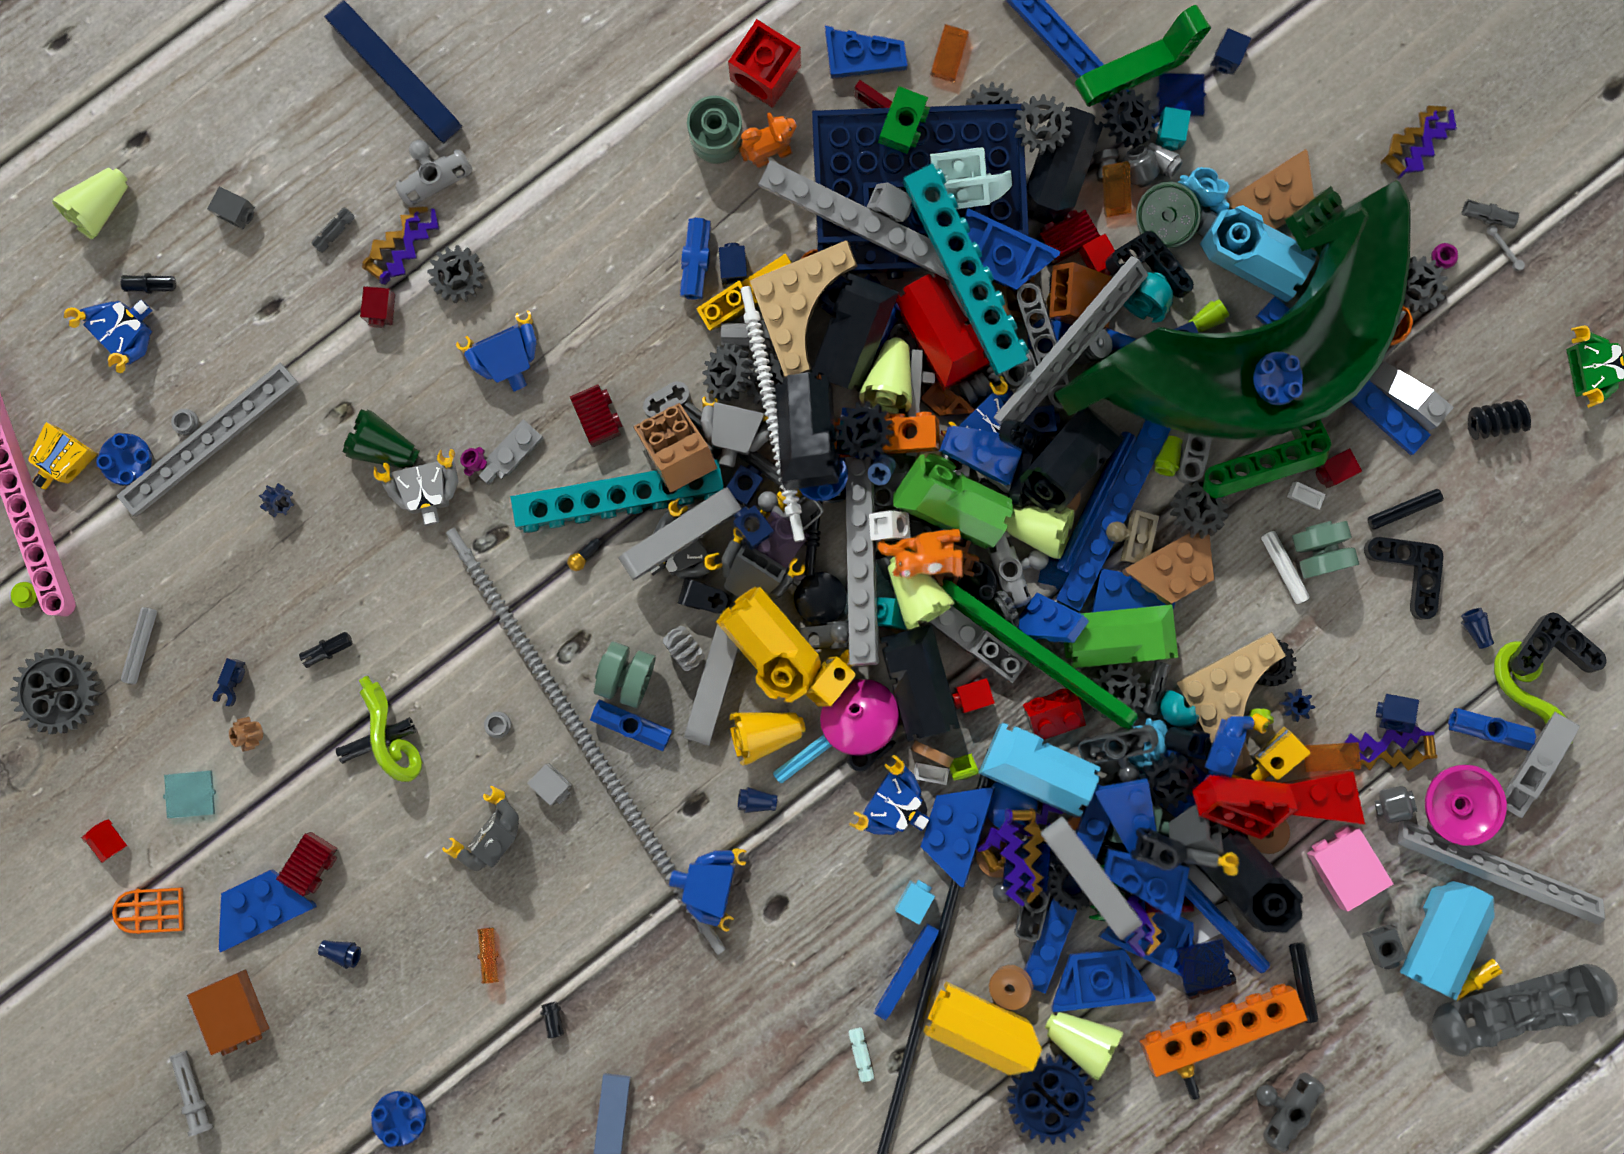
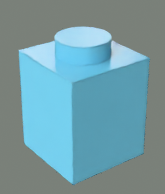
M920 880L917 883L909 881L895 907V911L920 925L935 898L934 894L930 892L932 887Z

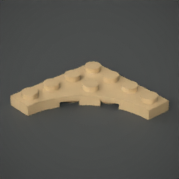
M847 240L750 280L785 377L812 370L808 357L806 334L808 322L819 301L818 298L828 285H831L846 272L858 267Z
M1273 632L1177 682L1190 707L1195 706L1196 714L1200 716L1198 721L1203 730L1210 733L1209 740L1211 744L1215 738L1221 718L1227 720L1231 716H1244L1246 703L1255 683L1270 666L1286 656ZM1246 740L1244 741L1233 774L1254 764Z

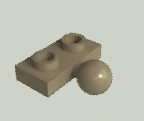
M1131 510L1128 528L1118 521L1108 525L1106 535L1110 541L1121 542L1125 540L1120 561L1134 564L1151 555L1159 516L1140 510Z

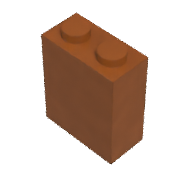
M1075 262L1054 265L1052 268L1049 318L1073 325L1110 282L1112 277ZM1109 322L1103 329L1109 328Z
M246 969L187 995L210 1055L221 1052L222 1056L237 1050V1044L246 1041V1044L249 1045L262 1039V1033L270 1029Z

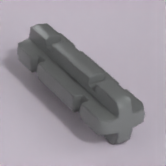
M342 208L337 213L338 217H334L320 232L322 233L320 237L317 235L312 240L311 244L319 252H324L329 247L328 243H333L345 230V225H349L354 220L355 216L347 208Z

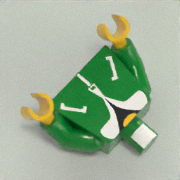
M1583 325L1571 328V331H1574L1576 334V338L1572 339V343L1579 344L1566 349L1575 395L1576 397L1587 396L1589 399L1587 407L1590 408L1606 401L1619 389V382L1624 381V355H1622L1621 346L1618 343H1610L1608 339L1590 332L1588 326Z

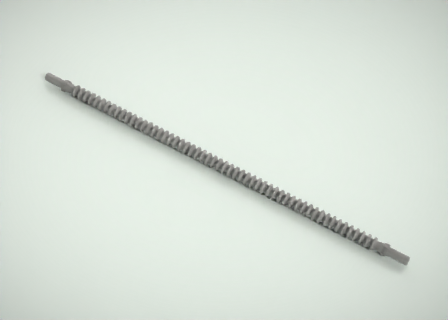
M455 528L448 530L446 535L459 553L458 557L468 567L466 571L472 573L470 576L472 579H476L475 585H480L479 591H483V597L488 598L487 603L492 604L491 610H496L495 616H499L501 618L499 622L505 624L503 628L509 630L507 635L513 636L511 641L516 642V648L521 649L520 655H525L524 661H529L528 667L534 669L532 673L537 674L536 680H541L540 686H544L546 688L544 692L550 694L548 698L554 700L553 706H558L557 712H561V718L566 719L565 725H570L569 731L575 733L573 737L578 738L579 741L577 743L583 745L582 751L586 750V757H590V763L595 764L594 770H599L598 776L604 778L602 782L608 784L607 790L611 789V796L615 795V802L620 803L619 809H624L623 815H628L627 821L633 823L632 828L637 829L636 835H641L640 841H644L646 843L644 847H648L650 850L648 854H653L652 860L658 862L657 867L662 868L661 874L665 873V880L670 881L672 871L675 870V864L670 863L671 857H666L667 851H662L661 847L663 845L657 843V837H653L654 831H649L650 825H646L644 823L646 819L640 817L642 812L636 811L637 805H633V799L628 798L629 792H624L625 786H620L621 780H617L615 778L617 774L611 772L612 766H607L608 760H604V754L599 753L600 747H595L596 741H592L590 739L592 735L586 733L588 729L582 727L583 721H578L579 715H575V709L570 708L571 702H566L567 696H563L561 694L563 690L557 688L559 684L553 682L555 677L549 676L550 670H546V664L541 663L542 657H537L538 651H533L534 645H530L528 643L530 639L524 637L526 632H521L522 626H517L518 620L513 619L512 616L514 614L508 612L509 606H504L505 600H501V594L496 593L497 587H492L493 581H488L489 575H485L483 573L485 569L479 567L481 562H476L473 556L474 553L470 548H467ZM674 887L673 893H678V900H681L684 889ZM693 915L690 917L691 920L694 919L696 921L698 930L701 934L705 935L717 955L726 950L713 930L712 925L699 922Z

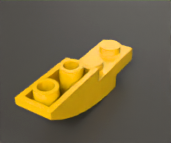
M785 253L744 281H737L697 307L696 309L708 330L712 331L720 327L721 323H728L745 314L741 294L742 287H751L755 308L759 305L750 280L791 264L792 262L788 255Z

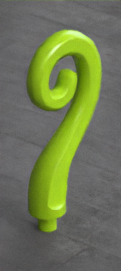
M1514 641L1505 644L1498 651L1494 660L1495 678L1503 692L1520 706L1540 716L1545 724H1547L1554 712L1566 717L1556 706L1530 695L1515 684L1509 672V661L1522 642ZM1543 663L1536 672L1526 676H1519L1513 670L1512 673L1519 681L1532 682L1542 673Z
M365 676L359 680L363 688L359 693L370 713V741L374 756L380 767L390 777L401 782H410L421 772V756L416 747L405 739L392 741L389 749H387L385 731L388 701L378 682L372 683L369 676ZM401 751L408 757V767L404 768L396 763L402 758Z

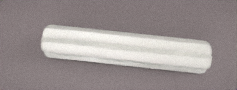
M1270 531L1264 534L1261 539L1294 602L1301 604L1307 601L1310 596L1276 532Z

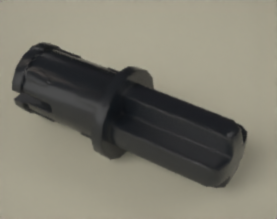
M145 273L144 276L122 275L120 280L121 289L124 292L145 291L147 294H151L153 291H174L177 286L176 279L173 276H152L150 273Z
M342 632L326 641L320 640L318 645L299 654L300 660L302 661L311 656L312 658L302 663L306 668H309L326 658L332 659L334 654L353 644L352 638L347 632Z

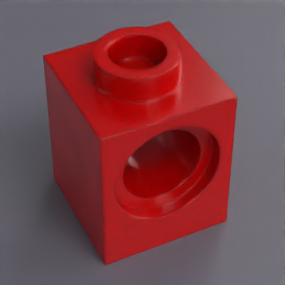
M1105 233L1084 244L1079 254L1088 268L1108 276L1111 275L1106 268L1105 261L1115 249Z
M987 678L955 687L956 693L952 694L956 709L961 708L962 713L995 704Z

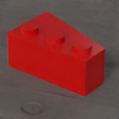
M1343 770L1282 782L1290 784L1298 808L1291 815L1365 824L1354 771Z
M1209 775L1193 790L1199 816L1261 840L1298 809L1290 784Z

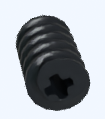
M1519 399L1512 402L1506 401L1502 404L1495 403L1491 406L1484 405L1481 408L1473 407L1468 414V431L1474 440H1478L1479 433L1482 438L1486 439L1489 438L1490 433L1493 437L1499 436L1500 431L1503 435H1508L1510 429L1513 433L1520 432L1521 428L1525 432L1529 431L1531 428L1529 409Z

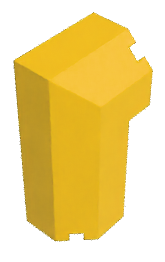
M761 587L751 588L734 601L735 605L731 609L729 607L725 609L716 623L758 670L756 683L766 695L773 699L783 697L785 698L784 701L793 702L809 690L822 666L819 655Z
M946 981L944 984L946 992L943 990L939 991L927 1018L932 1021L931 1026L925 1025L924 1034L1008 1075L1033 1071L1042 1049L1029 1020L1020 1014L1008 1009L1005 1010Z

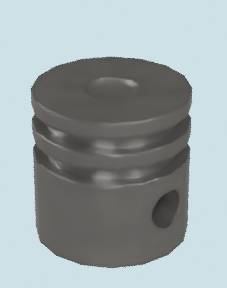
M1102 329L1076 359L1075 363L1084 365L1109 356L1112 350V340L1108 332Z

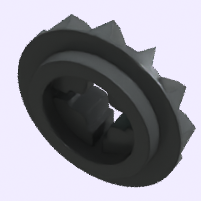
M1004 591L995 592L993 599L995 612L1016 628H1019L1020 620L1011 598Z

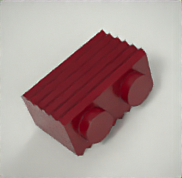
M1073 210L1063 217L1064 221L1056 225L1054 222H1050L1040 229L1041 233L1037 240L1061 251L1059 256L1050 262L1052 266L1076 254L1084 244L1100 236L1087 210L1079 213L1077 210Z
M599 384L570 396L592 447L621 436L619 428L623 427L618 413L612 414L609 408V404L613 402L607 389L602 390Z
M313 832L305 833L276 877V880L301 896H306L310 892L314 894L323 881L320 879L325 869L328 871L335 863L337 857L334 854L338 848Z

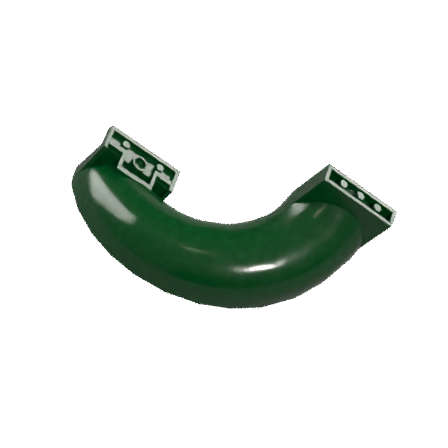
M1398 180L1393 181L1345 208L1341 205L1342 200L1339 194L1333 191L1330 186L1284 219L1301 251L1314 248L1319 256L1316 272L1304 294L1280 319L1261 327L1220 334L1191 333L1159 327L1115 350L1109 356L1100 359L1057 391L1055 395L1070 416L1102 399H1106L1117 407L1157 425L1198 437L1232 440L1282 435L1329 416L1354 398L1376 372L1396 332L1405 300L1410 263L1411 232L1410 202ZM1272 352H1284L1298 357L1303 374L1302 394L1283 405H1273L1263 400L1257 393L1254 385L1256 365L1265 355Z

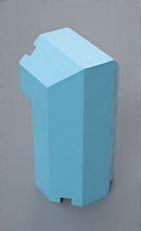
M1244 205L1235 207L1232 210L1221 211L1200 242V246L1210 261L1285 302H1289L1295 296L1297 291L1293 290L1294 287L1303 284L1317 256V252L1312 249L1302 252L1296 240L1264 224L1262 215Z
M999 724L978 773L1071 816L1080 817L1083 811L1079 810L1082 804L1085 806L1089 804L1099 776L1094 773L1100 772V767L1049 743L1042 744L1044 741L1042 738L1021 728L1014 727L1013 731L1006 730L1008 724Z
M1451 881L1446 883V885L1431 889L1423 906L1426 916L1400 973L1457 1000L1495 914L1492 895L1474 886Z

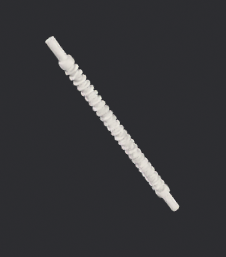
M745 286L741 288L745 308L743 317L744 322L748 324L746 330L750 331L747 336L751 338L749 344L753 345L750 350L754 352L752 358L756 359L754 366L758 367L755 372L759 374L757 380L761 381L758 384L762 388L760 394L764 395L761 401L765 402L763 408L767 412L764 415L768 417L766 423L770 424L767 429L771 431L769 437L773 438L771 445L775 446V448H773L772 452L776 453L774 459L778 463L775 466L779 467L777 474L780 475L777 405L775 402L776 395L773 394L776 389L772 388L774 381L770 379L773 375L769 373L771 367L767 366L770 361L766 359L768 353L764 352L767 346L763 344L765 339L761 337L764 332L760 330L762 324L758 323L761 320L760 314L755 309L751 287ZM781 485L780 488L784 489L782 496L786 498L783 503L787 504L785 513L790 518L794 541H804L805 537L800 518L802 509L801 505L797 504L799 498L795 496L798 491H786L783 485Z

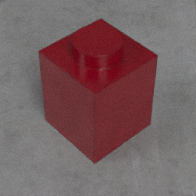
M363 286L360 317L368 323V326L374 328H384V324L393 325L396 295L389 288Z
M1350 448L1327 459L1325 464L1316 467V477L1322 485H1325L1326 489L1363 472Z

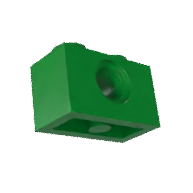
M898 86L878 143L908 154L910 146L916 148L921 132L916 131L919 121L925 123L930 107L925 106L928 97ZM902 116H907L911 119L912 124L910 126H903L898 119Z

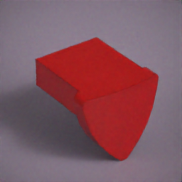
M110 819L98 823L81 837L102 863L128 846L114 829Z

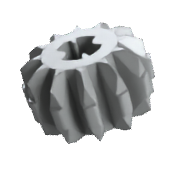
M679 626L676 629H672L663 638V644L683 670L689 671L692 668L694 669L705 659L704 652L685 627Z

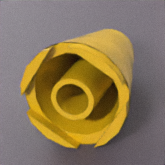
M736 712L730 714L729 717L730 721H735V727L730 728L731 737L737 757H743V760L740 762L743 766L802 738V732H805L804 720L802 717H798L795 712Z

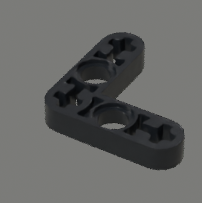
M1145 231L1115 250L1105 261L1107 270L1115 276L1127 260L1133 256L1129 250L1131 249L1136 253L1137 259L1141 263L1146 262L1154 273H1160L1166 278L1173 291V296L1183 298L1194 287L1193 280L1166 245L1163 244L1162 240L1152 231ZM1122 259L1124 263L1119 264L1118 261ZM1160 260L1167 265L1168 269L1162 265Z
M1005 419L999 428L1000 441L1022 452L1008 497L1012 499L1013 506L1024 508L1030 504L1031 500L1024 493L1025 481L1021 484L1019 478L1050 444L1048 436L1020 421Z
M1375 537L1368 540L1364 546V554L1369 560L1414 567L1410 612L1412 616L1419 620L1433 618L1437 614L1444 558L1442 549L1435 544L1385 537ZM1379 543L1380 548H1391L1390 553L1382 552L1376 556V551L1372 550V546ZM1401 545L1406 546L1410 551L1407 560H1402L1397 555V550ZM1429 551L1432 555H1435V559L1430 560V562L1428 558L1424 557V553ZM1428 562H1429V568H1434V571H1432V570H1424V571H1422V567H1428ZM1423 575H1429L1433 580V585L1428 590L1421 586L1420 580ZM1419 593H1421V594H1430V593H1431V597H1426V598H1425V596H1421V597H1420V596H1419ZM1425 599V606L1429 607V611L1424 612L1423 615V610L1419 609L1418 606L1424 604Z
M1554 612L1541 616L1510 660L1511 669L1519 676H1526L1536 672L1553 647H1556L1586 673L1599 671L1607 663L1606 656L1599 647L1565 618ZM1549 621H1551V622L1553 623V624H1552L1553 630L1548 631L1547 633H1545L1544 631L1548 630V628H1549L1550 625H1551V623H1550ZM1568 636L1572 637L1575 640V649H1572L1568 646ZM1534 638L1541 640L1543 644L1542 651L1534 647ZM1530 655V656H1532V657L1528 658V660L1526 661L1525 665H1526L1527 667L1525 668V667L1523 666L1524 661H1523L1522 659H1524V658H1526V657H1528V656Z

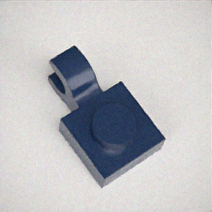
M231 658L226 659L217 682L219 687L213 694V701L219 702L221 696L226 694L228 697L226 706H233L235 704L236 694L233 691V687H236L245 675V669H243L245 662Z

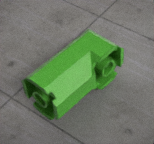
M935 453L929 454L927 458H925V454L920 455L894 492L893 506L941 529H959L961 538L971 541V543L987 549L988 546L994 547L1006 532L1008 525L1004 523L1006 516L1011 518L1013 513L1012 499L967 478L962 472L958 476L954 471L956 469L955 464Z
M1173 605L1081 613L1089 620L1088 624L1074 643L1064 642L1065 656L1072 659L1073 663L1068 664L1073 668L1178 658Z

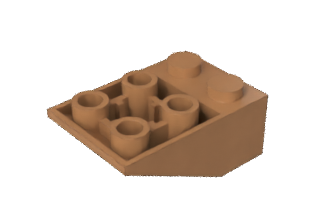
M680 403L633 426L670 493L717 469L707 443Z

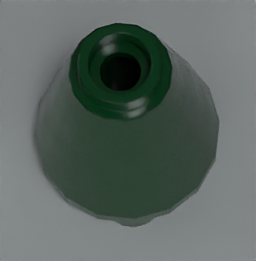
M361 409L355 420L354 430L356 432L355 434L349 432L343 445L342 452L346 454V457L381 465L388 463L391 467L402 469L413 467L420 450L414 448V444L373 411Z

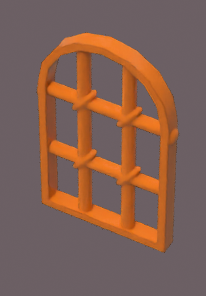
M183 887L135 889L123 893L113 905L112 915L115 924L124 932L136 934L183 931ZM178 891V900L162 901V892ZM157 892V899L155 901L139 902V893ZM134 893L135 901L120 903L126 895ZM178 904L179 915H162V907L164 905ZM157 905V914L155 916L139 917V908ZM135 906V915H132L133 917L118 918V907ZM166 919H179V928L162 929V921ZM147 920H158V929L140 930V923ZM135 921V930L126 928L121 922Z

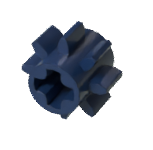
M277 483L275 488L267 485L263 494L259 495L263 501L260 508L265 512L268 511L273 517H276L278 513L287 515L290 507L294 506L290 499L293 492L288 489L285 490V487L280 483Z
M1296 689L1295 696L1290 692H1285L1284 694L1287 698L1284 702H1279V705L1284 706L1285 709L1282 715H1292L1293 722H1298L1300 715L1304 719H1309L1308 712L1310 709H1315V706L1310 703L1312 695L1302 696V689ZM1293 703L1301 704V709L1293 707Z

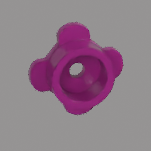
M469 448L462 453L460 462L465 467L464 473L467 476H471L475 471L483 470L487 466V461L483 456L485 452L483 448Z

